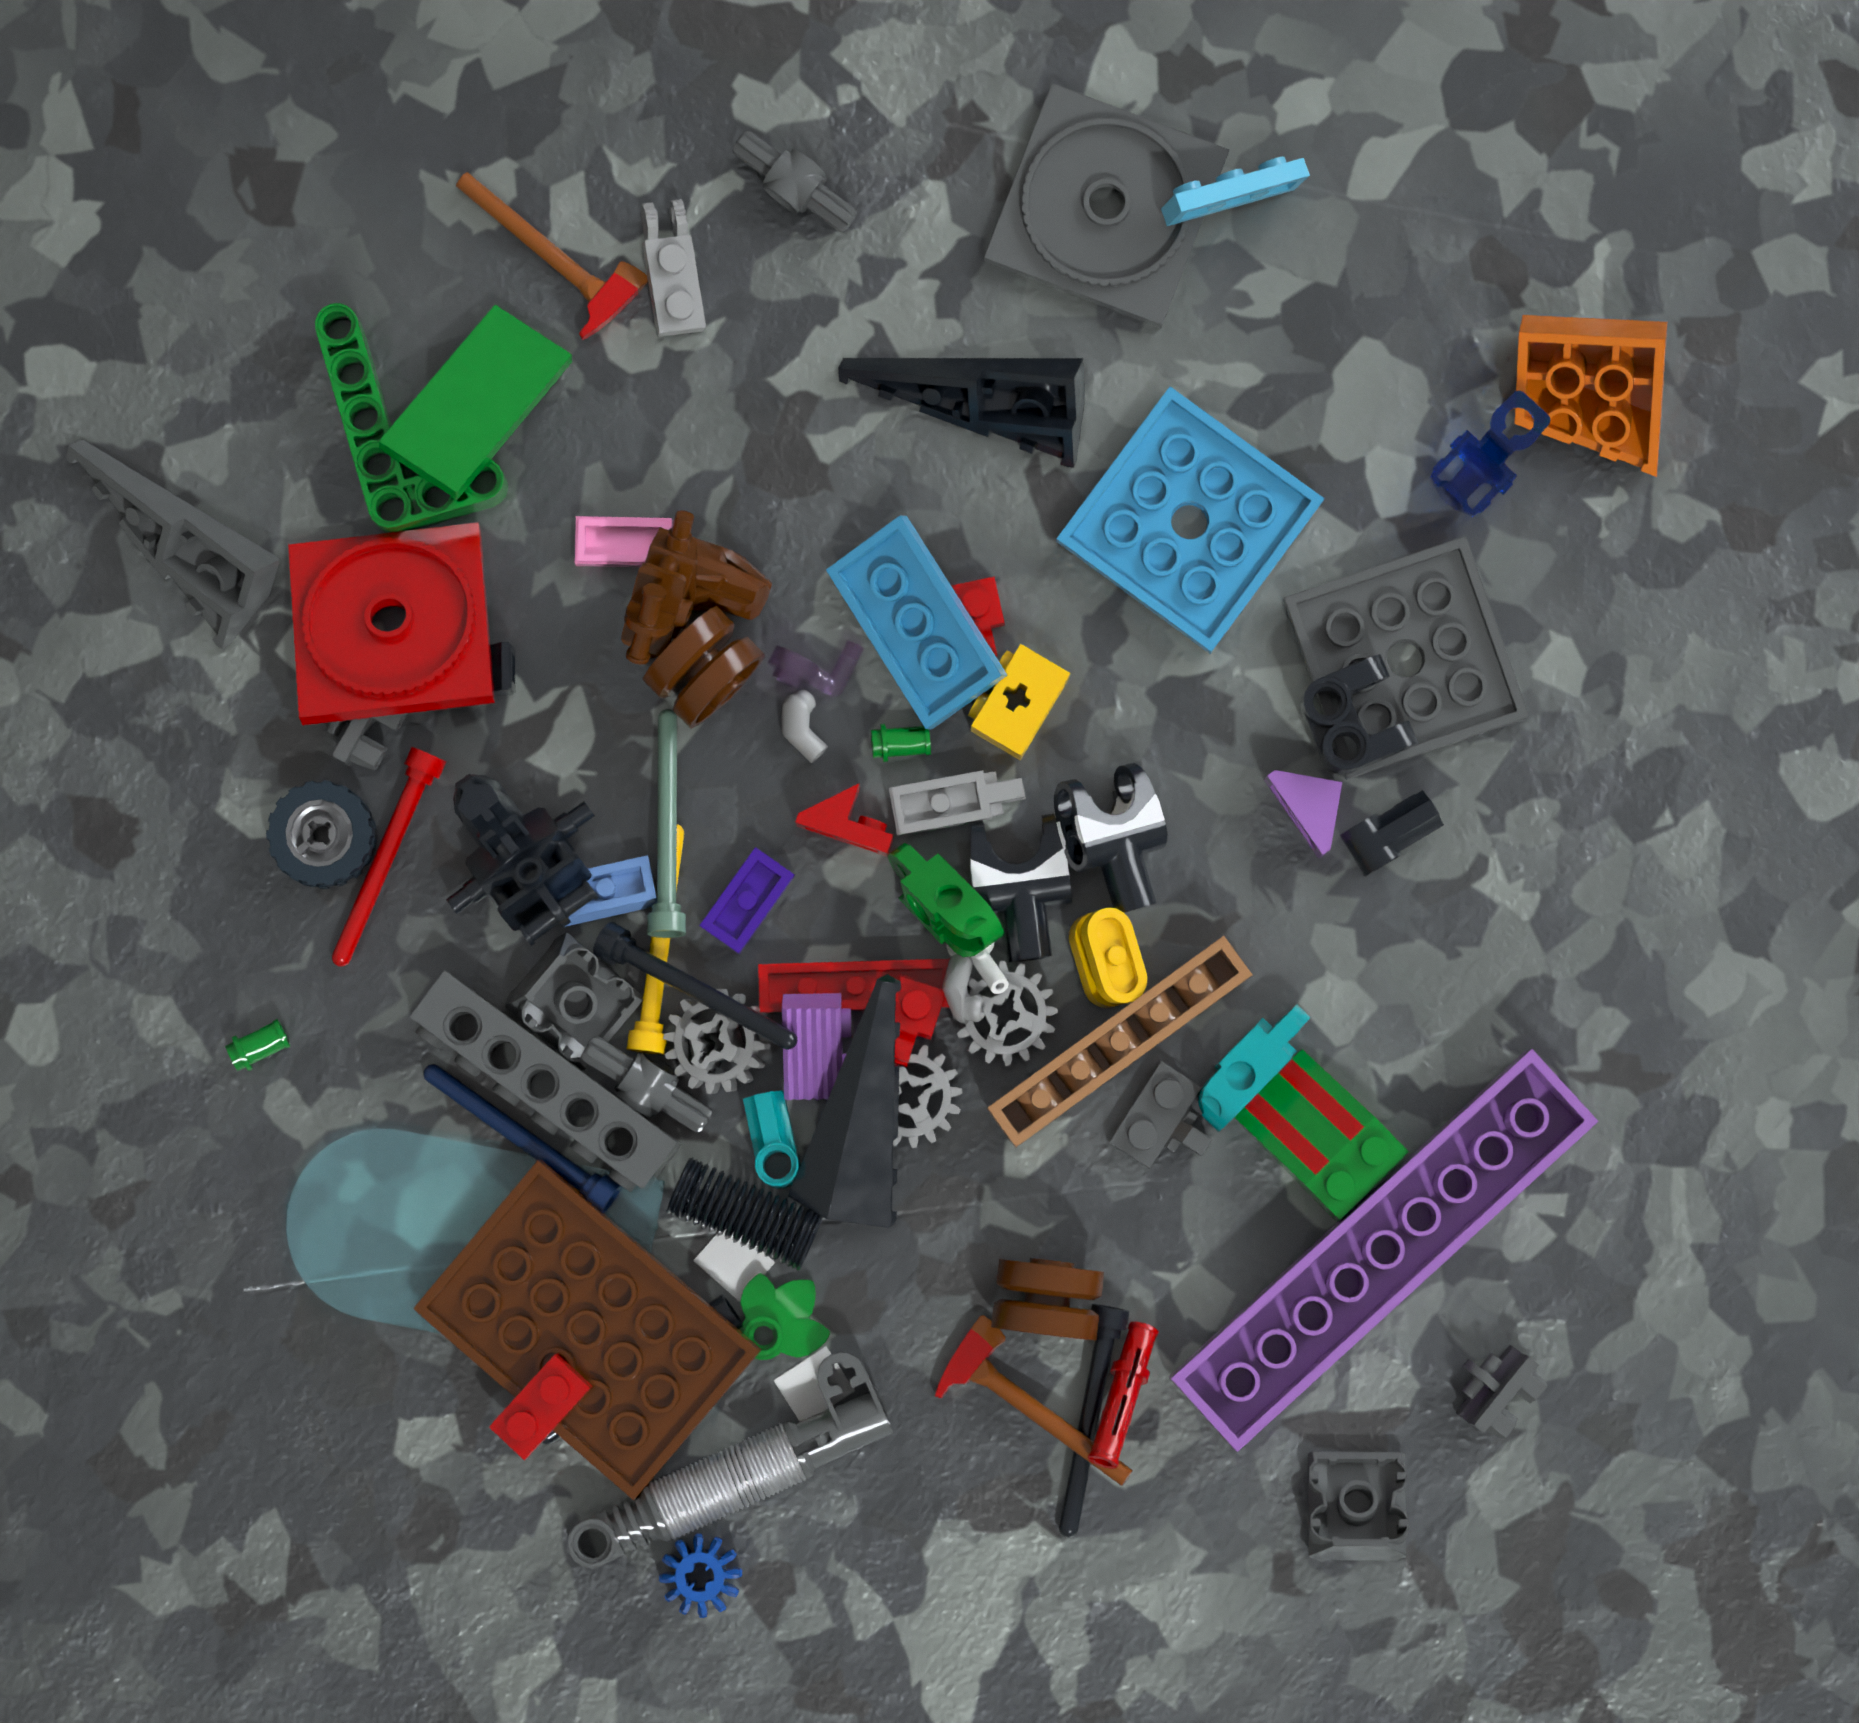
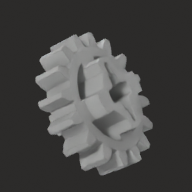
M1000 961L999 969L1009 983L1008 988L1003 993L992 998L981 996L979 993L988 986L984 979L977 982L970 977L968 982V988L971 990L969 996L978 995L984 999V1017L990 1028L987 1040L978 1033L973 1021L965 1024L966 1027L962 1028L957 1033L959 1039L969 1036L973 1039L968 1050L970 1054H974L980 1048L986 1050L985 1063L987 1064L993 1061L996 1054L1002 1055L1003 1063L1006 1067L1011 1065L1013 1054L1018 1053L1024 1062L1029 1061L1028 1048L1030 1046L1043 1051L1046 1046L1039 1036L1041 1033L1054 1034L1055 1028L1046 1023V1017L1056 1015L1058 1009L1045 1005V1000L1053 995L1052 989L1040 991L1037 988L1042 978L1041 974L1037 973L1030 979L1024 977L1025 964L1020 963L1015 973L1008 972L1006 962ZM1023 987L1034 998L1038 1016L1025 1010L1020 999ZM1013 992L1012 1011L1018 1014L1019 1018L1017 1022L1009 1020L1006 1027L1002 1028L1000 1035H996L998 1016L991 1013V1009L993 1006L1002 1007L1004 1001L1008 1000L1009 994ZM1019 1029L1031 1032L1030 1036L1024 1041L1012 1046H1003L1006 1035Z
M716 989L729 996L727 989ZM735 994L732 998L744 1004L746 996ZM683 999L680 1004L685 1012L684 1015L670 1014L668 1018L672 1024L677 1026L675 1032L664 1033L663 1039L674 1042L675 1048L665 1054L666 1059H678L680 1062L673 1073L676 1076H683L689 1073L691 1077L688 1087L692 1089L699 1088L705 1082L707 1094L718 1093L720 1083L726 1092L736 1091V1078L744 1084L751 1083L754 1079L749 1069L750 1067L764 1068L766 1063L757 1055L759 1050L770 1049V1043L760 1040L758 1034L743 1027L746 1036V1043H744L739 1030L740 1024L720 1013H716L710 1022L700 1021L697 1018L711 1008L700 1002L696 1004L691 999ZM758 1006L749 1007L758 1013L760 1011ZM711 1033H720L719 1040L724 1043L723 1049L713 1050L715 1042L709 1039ZM688 1039L691 1040V1044L695 1054L694 1057L691 1056L688 1046ZM724 1060L737 1064L725 1073H713L714 1069H718Z
M927 1045L921 1047L918 1055L911 1054L908 1063L925 1066L934 1074L922 1079L908 1074L906 1068L899 1065V1096L902 1094L900 1086L907 1082L912 1088L919 1086L922 1088L928 1084L932 1086L924 1090V1093L918 1097L920 1105L917 1108L911 1109L908 1103L899 1105V1113L911 1117L917 1128H902L898 1126V1137L893 1141V1146H897L902 1137H909L911 1147L917 1148L918 1136L925 1135L928 1141L934 1143L936 1142L933 1131L935 1128L940 1127L948 1132L952 1128L945 1119L947 1113H960L961 1109L951 1104V1097L962 1095V1088L950 1087L949 1081L954 1079L958 1073L956 1069L946 1072L941 1069L946 1058L943 1054L937 1056L933 1061L927 1058ZM942 1089L943 1101L938 1114L931 1119L927 1111L930 1096Z

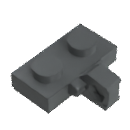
M1161 1061L1109 1143L1148 1169L1151 1168L1163 1147L1174 1153L1181 1143L1199 1156H1202L1212 1139L1192 1126L1198 1116L1188 1110L1202 1087Z

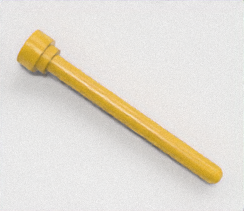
M677 824L676 893L684 840V829L679 824ZM651 937L649 953L667 962L670 938ZM647 973L640 1021H635L634 1030H629L626 1050L664 1055L667 1040L663 1039L664 1025L659 1024L664 983Z

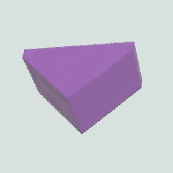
M1274 770L1266 776L1264 782L1318 859L1331 849L1342 782Z

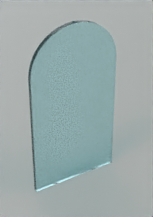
M372 1129L350 1134L322 1150L307 1165L296 1182L290 1202L286 1206L288 1211L286 1232L293 1262L308 1287L328 1305L343 1313L362 1319L441 1334L413 1308L537 1160L526 1154L401 1130ZM578 1165L590 1175L597 1173L603 1177L611 1172L610 1170ZM657 1179L648 1191L636 1186L632 1192H629L622 1187L619 1196L605 1213L608 1218L650 1254L652 1252L655 1232L659 1227L657 1222L665 1181Z

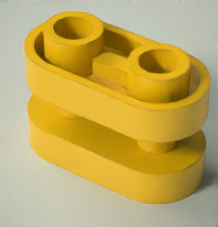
M1104 908L1077 918L1069 931V943L1086 997L1094 1005L1102 1008L1115 1007L1135 1001L1146 989L1147 972L1132 923L1128 916L1118 909Z

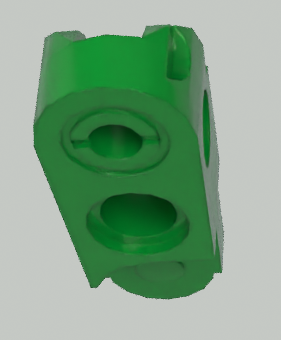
M903 843L888 854V860L893 870L901 879L900 883L903 894L898 899L940 944L946 942L956 954L962 957H973L1004 935L1002 925L989 904L939 853L926 861L910 844Z

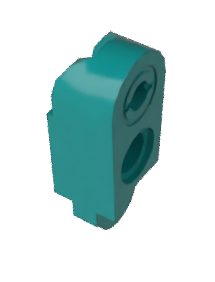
M1298 1004L1284 1015L1274 1027L1262 1017L1213 1067L1216 1072L1205 1082L1199 1091L1198 1105L1202 1113L1201 1116L1218 1132L1264 1088L1297 1052L1288 1041L1311 1018Z

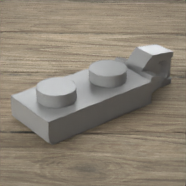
M982 770L889 788L897 836L990 820L992 817L1004 815L1002 804L1026 799L1022 778L998 782L996 771L984 773Z

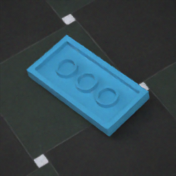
M898 516L826 569L925 729H934L1008 676L907 516Z

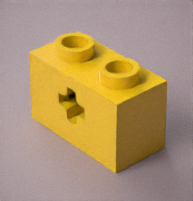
M1022 644L1019 645L1015 654L1006 650L999 662L1008 676L995 685L990 695L985 692L981 694L968 714L969 717L974 719L971 725V732L1018 760L1022 759L1070 677V672ZM1020 688L1026 692L1024 701L1028 706L1025 708L1019 705L1013 712L1007 708L1008 698L1004 694L1008 692L1014 695Z

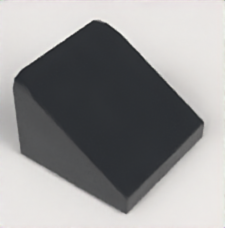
M509 642L492 644L490 649L494 696L514 695L516 693L515 649Z

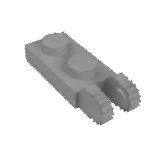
M682 199L671 200L669 217L672 222L674 237L659 238L658 215L653 202L641 204V218L645 239L642 249L657 337L702 332L706 329L692 237L688 235V223Z

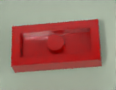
M557 1353L493 1421L489 1428L523 1460H526L593 1386Z

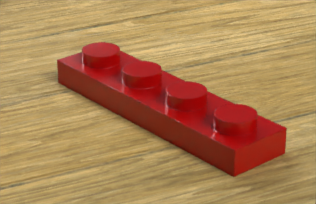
M950 958L758 964L759 1013H782L783 994L841 993L842 1008H851V1011L865 1010L877 979L886 974L898 980L902 976L942 989ZM946 998L944 999L942 1008H949Z

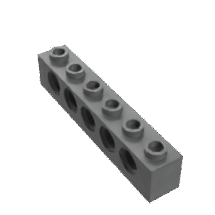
M445 970L410 1015V1018L420 1024L415 1031L416 1034L437 1049H439L443 1042L458 1053L453 1061L477 1078L481 1071L493 1078L497 1081L492 1088L494 1092L514 1106L517 1105L520 1099L536 1110L531 1116L533 1121L553 1135L559 1128L574 1139L569 1146L572 1150L592 1164L597 1157L602 1159L613 1168L608 1176L629 1192H632L636 1186L648 1191L682 1145ZM473 1015L478 1023L477 1032L471 1039L460 1041L454 1032L455 1023L461 1016ZM511 1043L516 1049V1060L511 1067L498 1069L493 1063V1052L499 1045ZM550 1072L555 1079L554 1091L545 1098H537L531 1090V1082L538 1073ZM580 1100H588L594 1108L592 1121L584 1127L573 1125L569 1115L571 1107ZM617 1129H627L633 1137L631 1150L622 1156H615L608 1147L609 1137Z

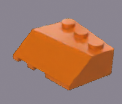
M1523 315L1518 340L1514 424L1567 444L1573 442L1600 452L1599 456L1615 462L1617 459L1640 467L1644 473L1657 477L1668 322Z

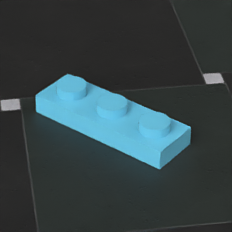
M1277 157L1260 164L1258 171L1244 174L1242 169H1234L1216 177V182L1201 186L1200 181H1192L1178 186L1173 190L1174 195L1161 208L1166 225H1174L1294 191L1310 176L1305 160L1301 158L1286 162L1285 157Z

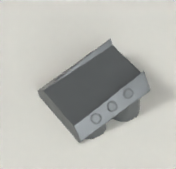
M566 932L553 940L550 948L519 985L510 991L505 1007L583 1071L589 1064L582 1060L581 1055L590 1039L598 1036L609 1042L641 1004L643 995Z
M1308 1453L1309 1557L1320 1562L1326 1560H1384L1393 1562L1406 1557L1409 1517L1406 1513L1407 1469L1405 1467V1453Z

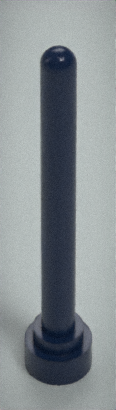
M430 1064L424 1069L423 1076L428 1083L530 1156L545 1162L564 1180L581 1191L580 1193L600 1212L605 1214L613 1205L622 1190V1186L607 1174L603 1177L597 1173L590 1175L438 1065Z

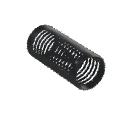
M694 1157L689 1158L666 1210L667 1214L671 1213L672 1216L675 1215L678 1219L685 1215L686 1222L691 1221L693 1218L694 1226L698 1225L701 1221V1229L709 1225L708 1230L710 1233L714 1232L717 1228V1236L722 1235L725 1231V1239L727 1240L733 1235V1243L738 1242L741 1238V1247L745 1246L749 1241V1250L754 1249L757 1245L756 1251L758 1254L765 1248V1257L770 1256L773 1252V1261L777 1260L781 1255V1264L787 1261L788 1267L791 1266L792 1269L800 1270L823 1217L808 1209L794 1236L804 1210L803 1205H801L785 1235L796 1207V1203L792 1202L776 1234L788 1203L786 1198L783 1200L767 1232L780 1200V1196L776 1195L760 1227L772 1197V1192L770 1191L767 1193L751 1226L764 1193V1188H761L743 1223L756 1190V1185H752L735 1219L747 1189L748 1181L743 1183L727 1216L741 1181L740 1177L736 1178L718 1215L732 1180V1174L728 1175L710 1212L725 1174L724 1170L720 1171L712 1191L702 1208L717 1171L716 1167L712 1168L694 1205L709 1165L707 1163L703 1166L702 1161L694 1160Z

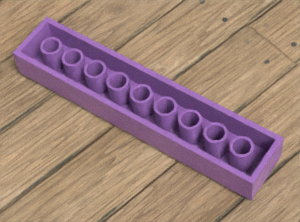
M1533 1049L1524 1051L1168 1377L1226 1442L1238 1452L1599 1121Z

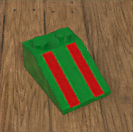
M1303 1049L1234 1117L1334 1220H1341L1409 1152L1374 1115Z

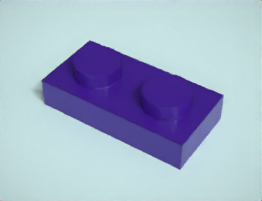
M755 847L699 926L740 954L794 879L795 874Z

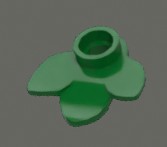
M759 1273L745 1286L740 1303L746 1319L742 1323L743 1327L740 1328V1331L762 1349L755 1359L768 1360L780 1353L801 1358L810 1355L827 1341L830 1331L824 1325L810 1319L816 1299L815 1284L812 1280H793L775 1289L773 1283L764 1274ZM760 1326H767L773 1332V1339L767 1345L758 1344L754 1338V1333Z

